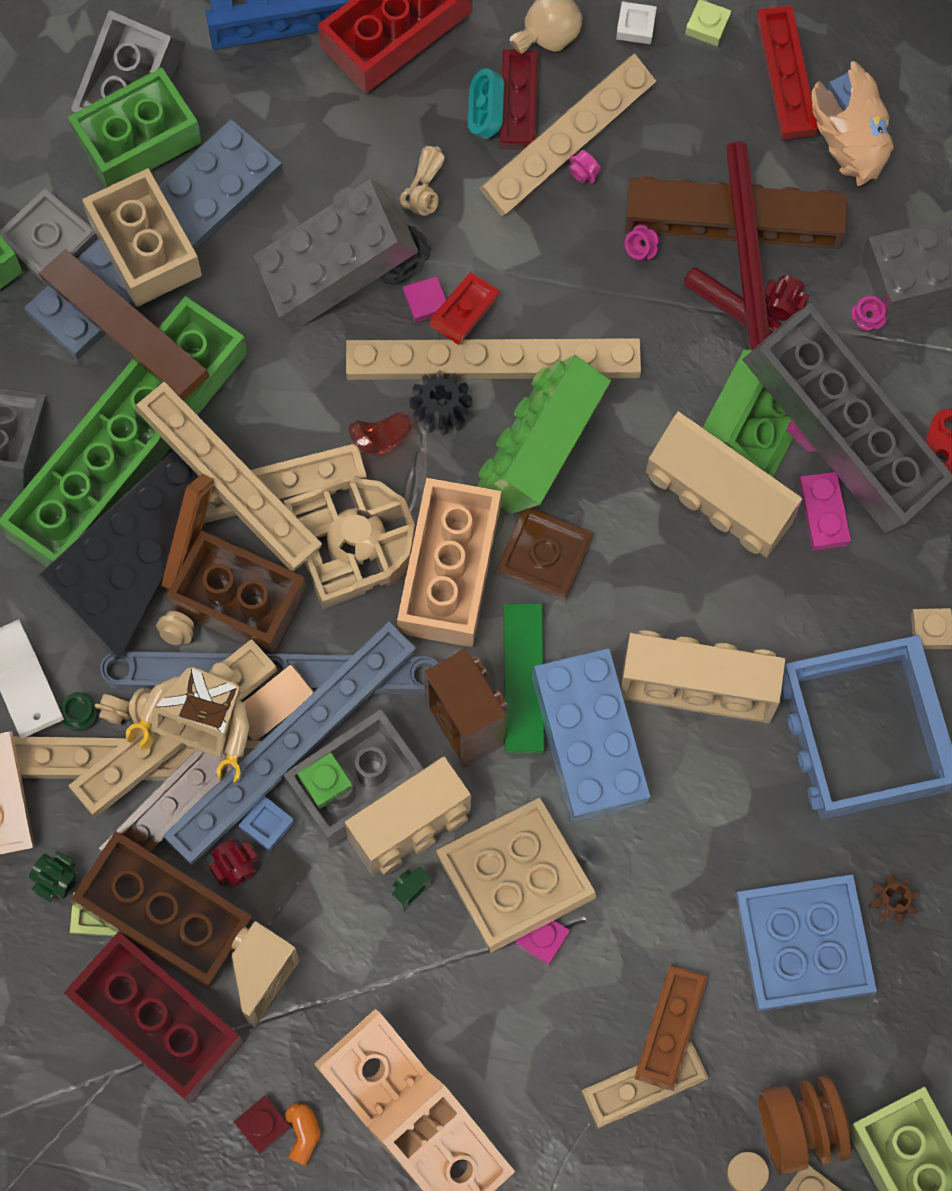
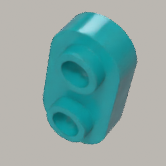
M488 68L480 70L474 76L469 88L468 129L471 133L483 139H488L496 134L503 123L504 80L500 74Z

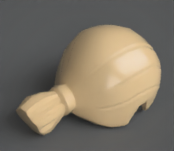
M535 0L525 18L526 29L514 33L509 39L510 44L521 54L535 42L547 50L553 52L561 51L579 35L582 27L580 9L573 0Z

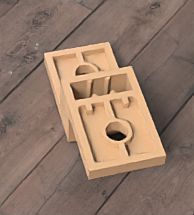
M373 1010L314 1063L316 1068L382 1147L405 1169L422 1191H495L515 1172L447 1087L427 1071L378 1010ZM378 1058L380 1060L379 1071L372 1077H364L362 1075L364 1063L369 1059ZM457 1160H467L465 1173L458 1178H451V1166Z

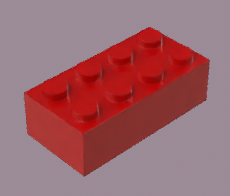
M350 0L318 24L320 48L367 94L471 14L472 0Z

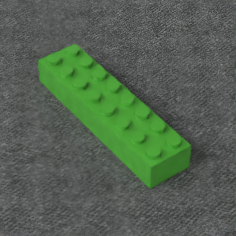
M185 296L158 329L202 365L210 375L203 384L184 400L198 416L248 353L244 335ZM132 359L0 518V529L4 537L47 567L154 469L171 447L138 414L136 404L162 383Z

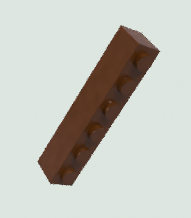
M650 176L629 179L625 233L633 231L635 226L646 225L649 230H654L657 236L737 242L730 185L719 181L709 184L693 183L688 179L666 181L657 180ZM752 184L758 241L760 244L840 249L845 235L846 194H839L832 190H820L817 192L800 191L795 187L772 189Z

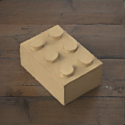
M149 168L82 199L88 221L135 307L202 276L198 256Z
M442 757L346 820L344 823L347 840L373 877L381 872L384 876H387L397 870L403 864L401 859L412 851L420 854L430 848L436 842L434 837L447 829L450 833L463 826L468 821L467 815L470 814L471 794L446 758Z

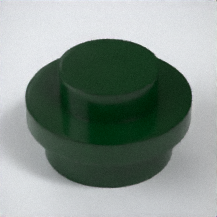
M75 692L66 696L59 706L64 718L62 723L74 731H82L92 726L98 716L95 700L83 692Z

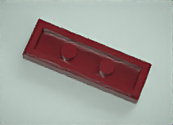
M503 49V123L500 128L499 149L523 150L535 139L538 50H526L521 54L513 49Z

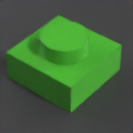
M332 753L327 754L297 773L298 778L318 809L353 789L351 782Z

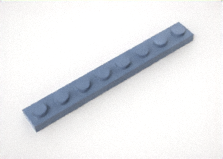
M388 622L238 764L241 770V778L236 784H233L236 769L233 768L165 832L163 838L192 866L284 778V773L298 765L416 652V647Z

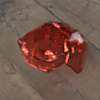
M399 412L375 423L357 420L349 425L348 431L351 441L354 442L359 451L381 456L392 451L407 436L412 426L407 415Z

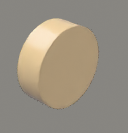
M743 1152L736 1155L730 1161L726 1176L729 1185L735 1191H760L768 1181L769 1171L762 1157L752 1152Z

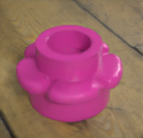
M581 150L575 157L573 155L569 157L572 165L568 169L572 176L582 184L586 180L589 183H594L596 176L601 172L598 162L584 150Z
M646 225L635 226L633 231L628 233L625 238L626 252L632 258L640 261L645 260V258L652 259L658 252L657 244L659 239L656 232L652 229L649 230ZM642 239L646 242L645 246L642 244Z
M866 296L860 299L857 305L853 306L851 317L857 322V327L864 331H871L873 328L880 329L887 320L885 317L886 307L881 299L875 296ZM870 312L873 316L867 317L866 313Z

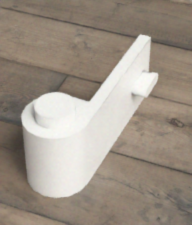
M20 619L0 627V692L17 732L22 739L64 720L25 629Z

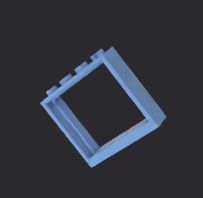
M919 635L785 664L780 696L782 700L788 699L791 713L787 715L789 730L792 736H798L801 750L797 751L799 766L802 773L808 772L811 787L807 789L809 802L813 810L818 809L821 820L952 791V744ZM901 660L936 779L832 802L799 682Z

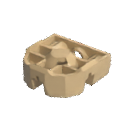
M350 476L283 501L284 505L316 538L327 535L329 555L333 561L323 564L320 553L317 551L304 562L323 610L361 597L366 594L367 590L373 589V586L380 584V586L386 584V587L394 585L408 570L415 536V524L405 499L381 481ZM339 489L343 491L349 489L355 508L347 509L337 515L330 495L336 494V491ZM403 516L405 517L406 526L386 532L383 526L384 523ZM345 542L355 546V554L346 553L341 547ZM370 558V561L376 559L380 573L362 579L357 565L363 564V560Z

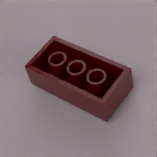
M119 931L64 992L71 1002L189 1105L243 1043L240 1036Z

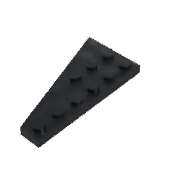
M174 450L37 575L45 586L116 660L120 659L164 575L186 487L199 477Z

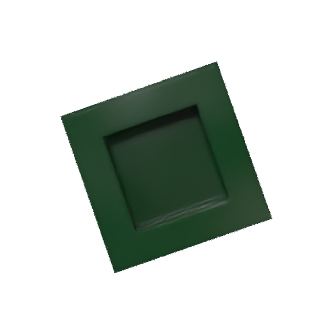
M420 866L413 873L409 869L402 873L392 885L395 889L391 893L394 904L404 912L431 886V876Z

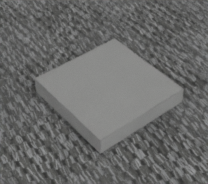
M46 188L0 230L1 237L15 252L18 261L42 282L44 281L40 277L39 272L65 249L77 258L98 238L90 225Z

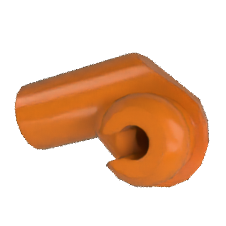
M294 1103L288 1107L285 1115L286 1121L293 1125L297 1135V1140L288 1158L306 1167L320 1139L321 1130L314 1111L306 1104Z

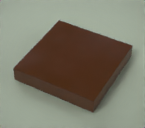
M533 508L523 510L497 565L495 575L565 603L594 533Z

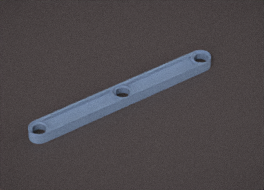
M123 651L119 660H116L111 654L107 655L103 659L100 669L104 681L113 689L152 690L154 686L175 676L180 677L187 668L194 667L209 673L215 663H222L233 653ZM266 654L274 664L279 665L283 670L290 664H293L314 692L353 656ZM411 656L372 694L425 695V685L416 681L414 677L415 672L420 667H433L439 662L432 657ZM119 661L127 663L130 670L125 678L114 680L109 677V667L113 663ZM265 681L252 692H256L268 682Z

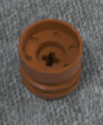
M828 1075L819 1076L815 1079V1090L808 1079L802 1080L799 1084V1101L795 1100L793 1093L786 1084L763 1089L758 1092L759 1111L766 1143L773 1164L780 1176L808 1169V1150L810 1149L813 1150L821 1166L830 1164L831 1153L837 1162L850 1159L851 1147L848 1117L837 1089Z

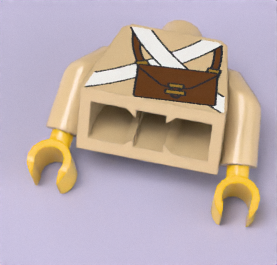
M215 663L209 673L191 667L187 668L180 677L175 676L154 686L139 714L141 718L140 723L131 725L126 731L127 741L132 743L137 733L144 732V738L140 742L139 748L141 750L150 748L153 743V734L149 729L152 725L153 732L221 758L224 752L227 754V757L217 767L218 779L221 781L222 771L225 767L232 766L236 769L233 784H236L241 778V770L237 764L238 757H242L244 754L250 727L246 705L238 700L240 687L231 682L234 676L232 669L222 663Z

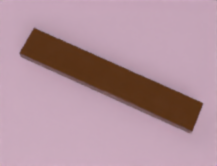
M66 249L39 272L40 277L45 283L160 383L165 382L183 401L210 377L208 371Z

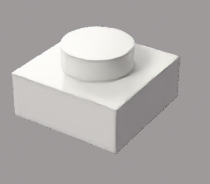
M622 2L616 39L651 44L657 7Z

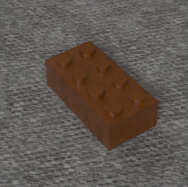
M117 831L114 832L71 898L73 906L116 933L119 931L129 941L205 989L209 986L231 951L234 939L242 928L246 927L252 917Z

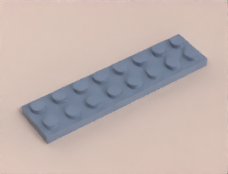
M231 119L158 186L195 251L277 176L283 168L282 163ZM98 240L78 260L130 305L135 307L101 242ZM49 285L24 307L26 314L76 360L104 335L101 330Z

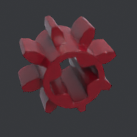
M788 275L781 276L778 282L770 279L765 289L767 313L777 320L786 321L793 314L804 308L809 298L808 294L803 293L805 289L804 284L797 278Z
M232 838L219 845L211 853L215 862L210 864L209 868L220 885L228 880L232 888H235L247 882L257 873L253 864L259 861V858L248 841L240 845L236 838Z

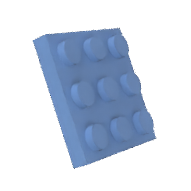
M853 875L739 891L735 894L757 1012L865 996L877 992Z

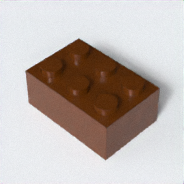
M201 530L166 598L171 611L180 612L191 620L241 643L246 644L252 639L265 654H275L307 589L304 576Z
M466 648L424 671L425 704L464 768L504 746L505 731H507L505 725L506 721H508L505 712L509 710L500 691L496 689L492 692L485 679L489 676L482 661L478 656L472 659Z

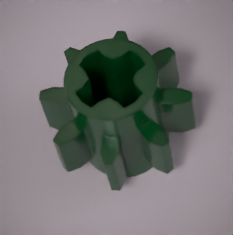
M57 851L53 858L43 854L36 861L29 874V879L35 882L32 890L48 902H51L55 895L65 899L73 890L79 878V874L72 870L76 863L60 851Z

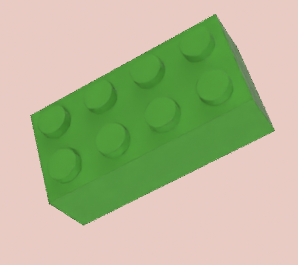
M577 355L563 361L558 360L548 368H541L532 380L531 385L534 386V389L529 398L525 397L514 411V416L517 418L512 427L505 429L498 438L496 446L499 449L494 458H489L480 469L478 477L481 480L477 487L501 491L500 507L509 514L540 505L611 380Z

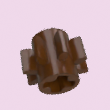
M888 875L885 879V888L878 884L872 887L871 891L878 897L870 902L868 908L877 909L880 914L879 923L883 922L886 918L893 919L895 926L898 927L902 924L903 913L908 917H913L917 913L910 904L919 897V893H911L907 887L909 879L899 883L894 882L892 875ZM892 894L899 897L898 905L895 908L888 904Z

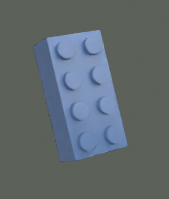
M610 649L534 666L531 678L570 824L645 806L650 799V794Z

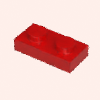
M469 272L431 317L429 326L460 345L496 302L500 291L472 272Z

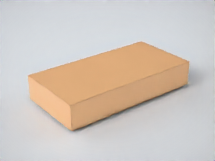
M293 664L286 667L243 702L246 705L250 729L248 735L253 741L259 740L314 693V690Z

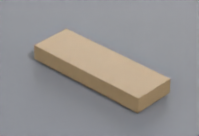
M691 1041L688 1044L674 1091L635 1080L637 1066L592 1085L582 1090L581 1093L597 1129H600L703 1083L709 1078Z

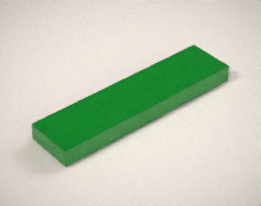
M504 604V699L509 708L505 712L508 718L505 725L507 731H505V755H543L544 722L531 678L534 666L543 664L542 604Z

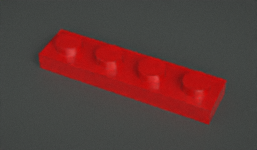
M793 6L758 9L756 19L781 140L816 136L818 126L816 117L813 114V102Z

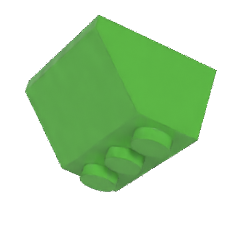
M162 67L67 117L90 165L105 188L147 168L152 170L202 143L198 121Z
M743 350L703 429L774 477L793 440V437L786 431L791 419L742 361L752 350Z

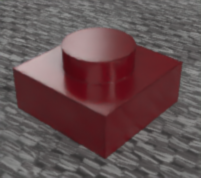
M266 1096L262 1097L234 1121L235 1125L259 1155L292 1129Z

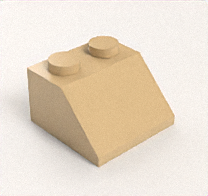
M256 921L250 929L242 928L231 946L235 949L232 959L242 1012L248 1024L254 1028L300 962L296 948Z

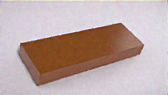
M204 474L189 484L185 490L161 586L168 589L171 588L199 533L203 529L215 483L213 478Z
M669 965L636 1069L635 1080L674 1091L707 986L708 976Z

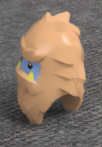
M853 61L851 62V70H848L852 87L849 106L843 111L830 90L827 91L825 86L818 81L812 90L813 114L817 119V126L829 145V153L841 166L839 171L844 175L856 177L857 186H861L872 178H878L894 146L887 129L890 116L880 99L877 83L869 73H866L857 62Z

